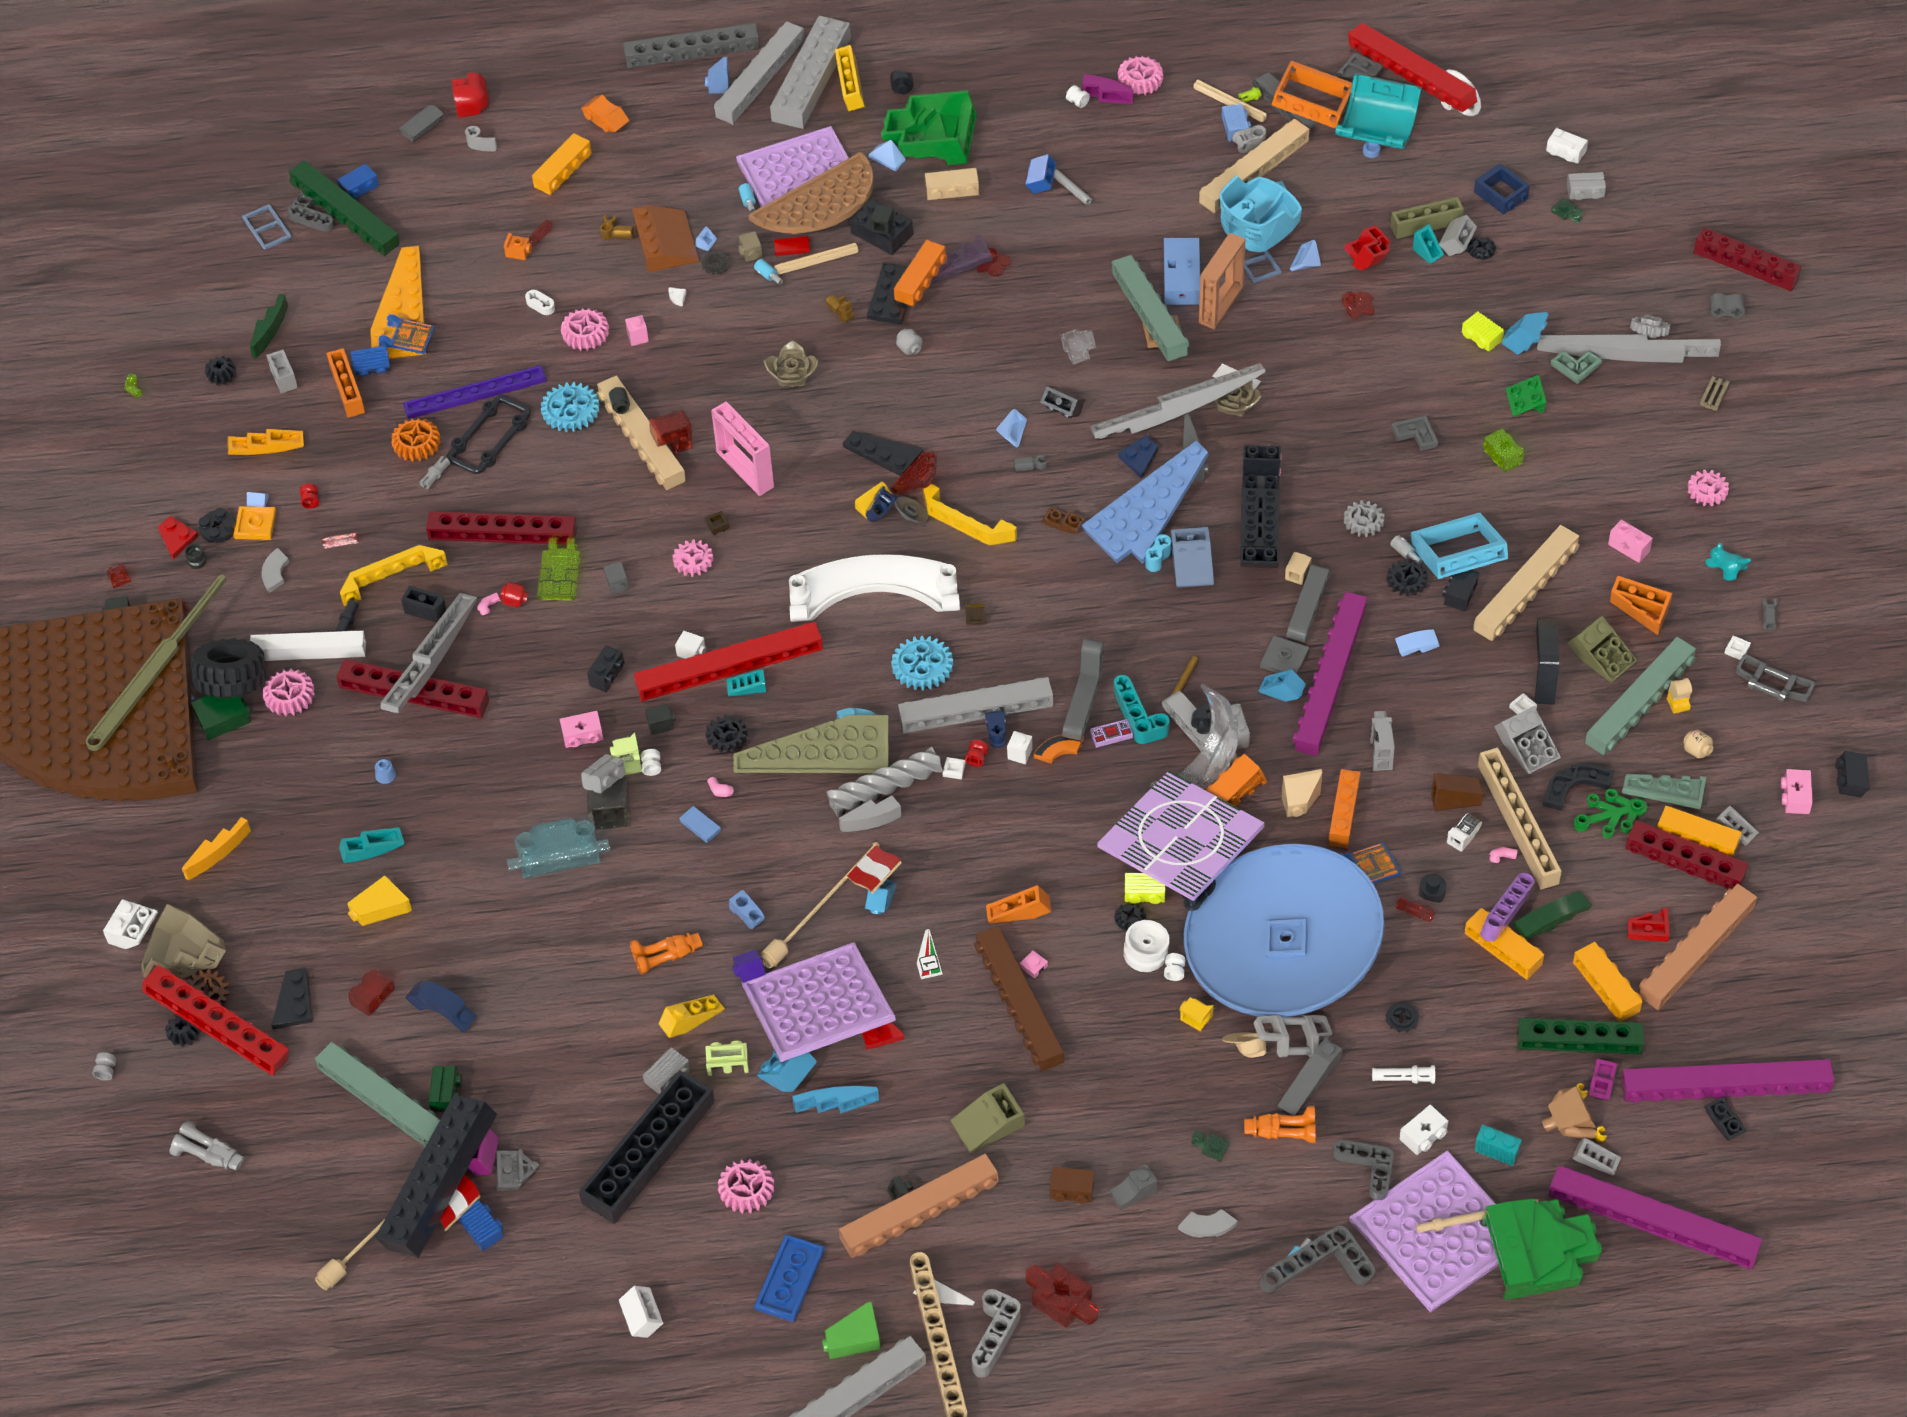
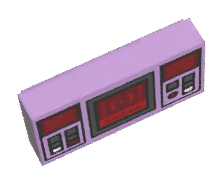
M1127 719L1090 729V734L1096 748L1133 738V733Z

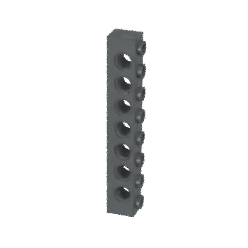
M751 23L623 42L628 69L759 49V40L756 24Z

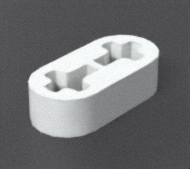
M530 290L526 293V303L529 307L543 315H550L555 311L554 301L538 290Z

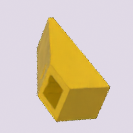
M714 994L667 1006L659 1021V1025L669 1038L689 1032L724 1011L725 1008Z

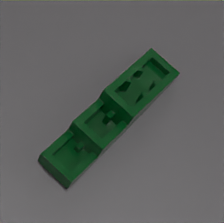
M278 294L275 307H268L265 319L257 320L250 344L253 358H257L264 351L282 324L288 308L285 294Z
M1577 891L1530 912L1515 921L1513 925L1525 939L1554 930L1557 924L1570 921L1575 914L1588 911L1592 904L1581 891Z

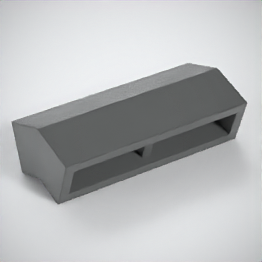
M429 105L401 126L400 131L403 137L408 138L413 143L443 120L444 114L436 106Z

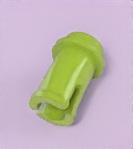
M1252 87L1251 90L1238 94V98H1243L1240 99L1243 102L1254 99L1258 100L1261 97L1258 87Z

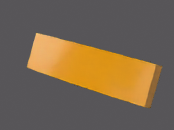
M266 429V434L247 433V437L228 436L227 440L228 455L269 454L304 447L303 431Z
M241 817L230 831L223 828L212 842L205 839L182 867L185 878L190 880L205 872L235 849L251 832L248 820Z

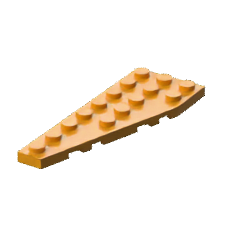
M419 246L401 248L371 327L372 348L379 347L378 339L380 335H385L391 339L394 336L397 326L389 327L387 325L388 314H394L401 319L424 323ZM392 347L387 348L389 358L424 355Z

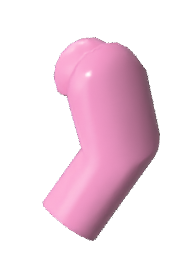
M491 594L481 600L477 606L481 615L490 613L488 606L500 601L498 594Z
M711 777L707 781L715 796L727 797L732 796L734 793L732 786L719 784L716 777Z
M1506 847L1491 850L1489 861L1499 863L1500 857L1516 860L1518 850Z

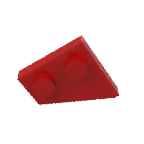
M169 516L158 526L159 533L172 559H175L198 537L196 531L172 516Z
M1662 908L1661 912L1652 915L1649 912L1640 917L1636 916L1628 919V939L1668 942V908Z

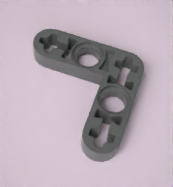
M301 191L288 209L290 220L320 231H331L334 228L332 216L311 209L315 202ZM303 200H309L308 203H301ZM310 216L315 217L313 220H307Z
M1346 1140L1336 1141L1333 1145V1157L1343 1162L1373 1166L1369 1195L1375 1200L1385 1199L1388 1195L1394 1156L1393 1151L1383 1146ZM1365 1151L1368 1153V1156H1359L1358 1152ZM1384 1171L1387 1175L1378 1176L1376 1172ZM1377 1184H1382L1381 1191H1376Z

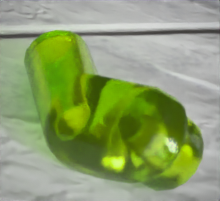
M129 374L125 380V390L136 398H140L142 391L137 388V376Z

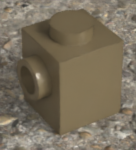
M755 231L739 235L738 251L740 256H744L746 262L763 258L762 247Z

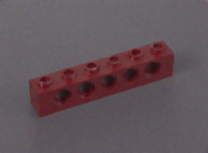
M1704 227L1696 238L1693 252L1791 292L1799 280L1802 267L1799 264Z
M1637 820L1631 829L1625 849L1630 850L1634 854H1640L1652 861L1661 862L1670 868L1679 869L1691 876H1697L1709 883L1720 885L1727 890L1729 888L1733 889L1737 884L1742 885L1749 863Z

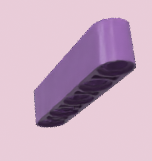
M1520 873L1486 917L1480 932L1482 938L1492 942L1499 938L1529 897L1535 882L1533 876L1527 873Z

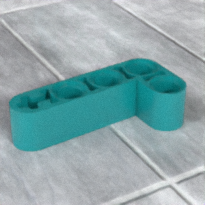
M1126 675L1117 676L1114 679V696L1124 718L1129 723L1134 740L1139 744H1146L1167 737L1169 734V717L1162 713L1148 717L1130 678Z

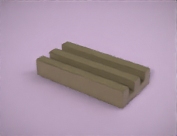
M1712 376L1700 401V406L1717 411L1729 386V381L1722 382L1723 379L1719 378V380H1716V377ZM1713 384H1714V385H1716V386H1715V388H1714V390H1713V392H1712V394H1711V397H1710L1708 403H1706L1705 401H1706V399H1707V397H1708V395H1709V393H1710V391H1711V389H1712V387H1713ZM1719 387H1723L1715 405H1712Z

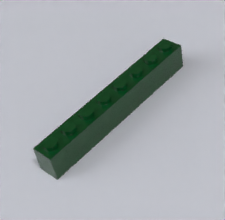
M303 160L289 170L290 183L294 187L299 188L305 196H309L316 205L323 207L329 215H333L340 224L347 226L364 243L371 245L374 251L385 256L400 245L397 232L307 161Z

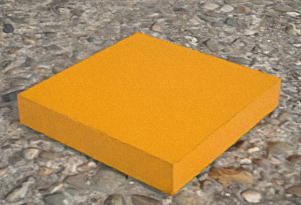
M239 506L234 539L271 540L277 512L276 507Z

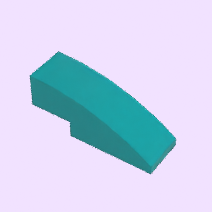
M399 827L362 831L360 837L341 839L339 850L345 864L373 858L404 845V840Z

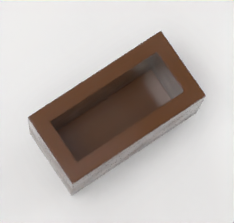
M1052 1167L1050 1199L1059 1202L1067 1200L1081 1204L1086 1202L1092 1203L1094 1170Z

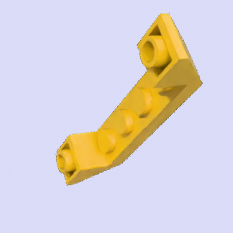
M926 481L922 483L923 497L928 515L989 546L1013 542L1017 539V527L1012 523L1000 520L992 529L988 525L982 524L974 518L940 502V488Z
M418 545L350 572L340 591L343 605L346 606L348 600H361L360 587L384 579L387 576L422 562L427 564L430 572L446 566L447 560L444 551Z

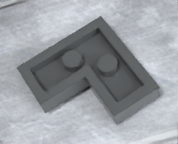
M1427 416L1391 423V429L1397 441L1415 438L1420 451L1438 447V441Z

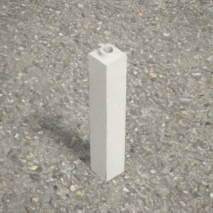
M364 631L251 635L250 641L259 645L263 650L265 661L365 657L366 654Z

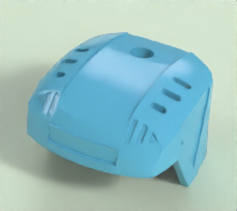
M1236 175L1220 192L1221 225L1227 235L1232 233L1245 238V249L1248 251L1263 252L1270 249L1293 231L1300 221L1302 208L1297 199L1284 187L1269 179L1257 177L1245 183Z

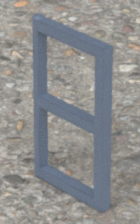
M270 204L242 216V219L264 250L292 238ZM269 210L276 221L254 229L248 218ZM279 225L286 236L265 245L258 234Z
M1268 250L1263 251L1264 255L1244 262V270L1253 283L1282 274V271ZM1268 258L1276 271L1255 278L1247 265Z

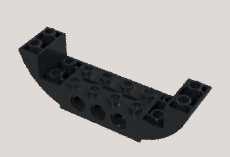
M1244 445L1240 567L1278 568L1281 446Z

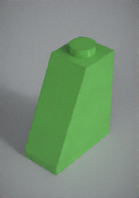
M872 1302L864 1304L825 1330L826 1339H822L824 1352L829 1353L830 1359L880 1350V1340Z

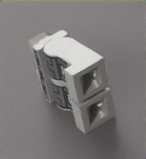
M1386 711L1374 712V718L1371 721L1370 744H1373V771L1392 770L1395 746L1391 727L1392 719L1386 716Z

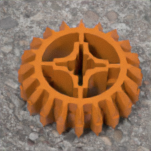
M412 418L409 422L405 420L404 424H399L398 428H394V433L391 437L394 452L400 458L404 457L405 461L411 459L412 462L416 459L419 461L422 458L428 459L429 455L433 456L434 452L438 451V446L441 443L438 428L434 426L432 421L428 422L427 419L421 421L420 418L417 420Z

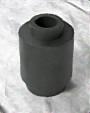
M622 387L613 388L609 392L612 409L617 414L628 412L630 402L626 390Z

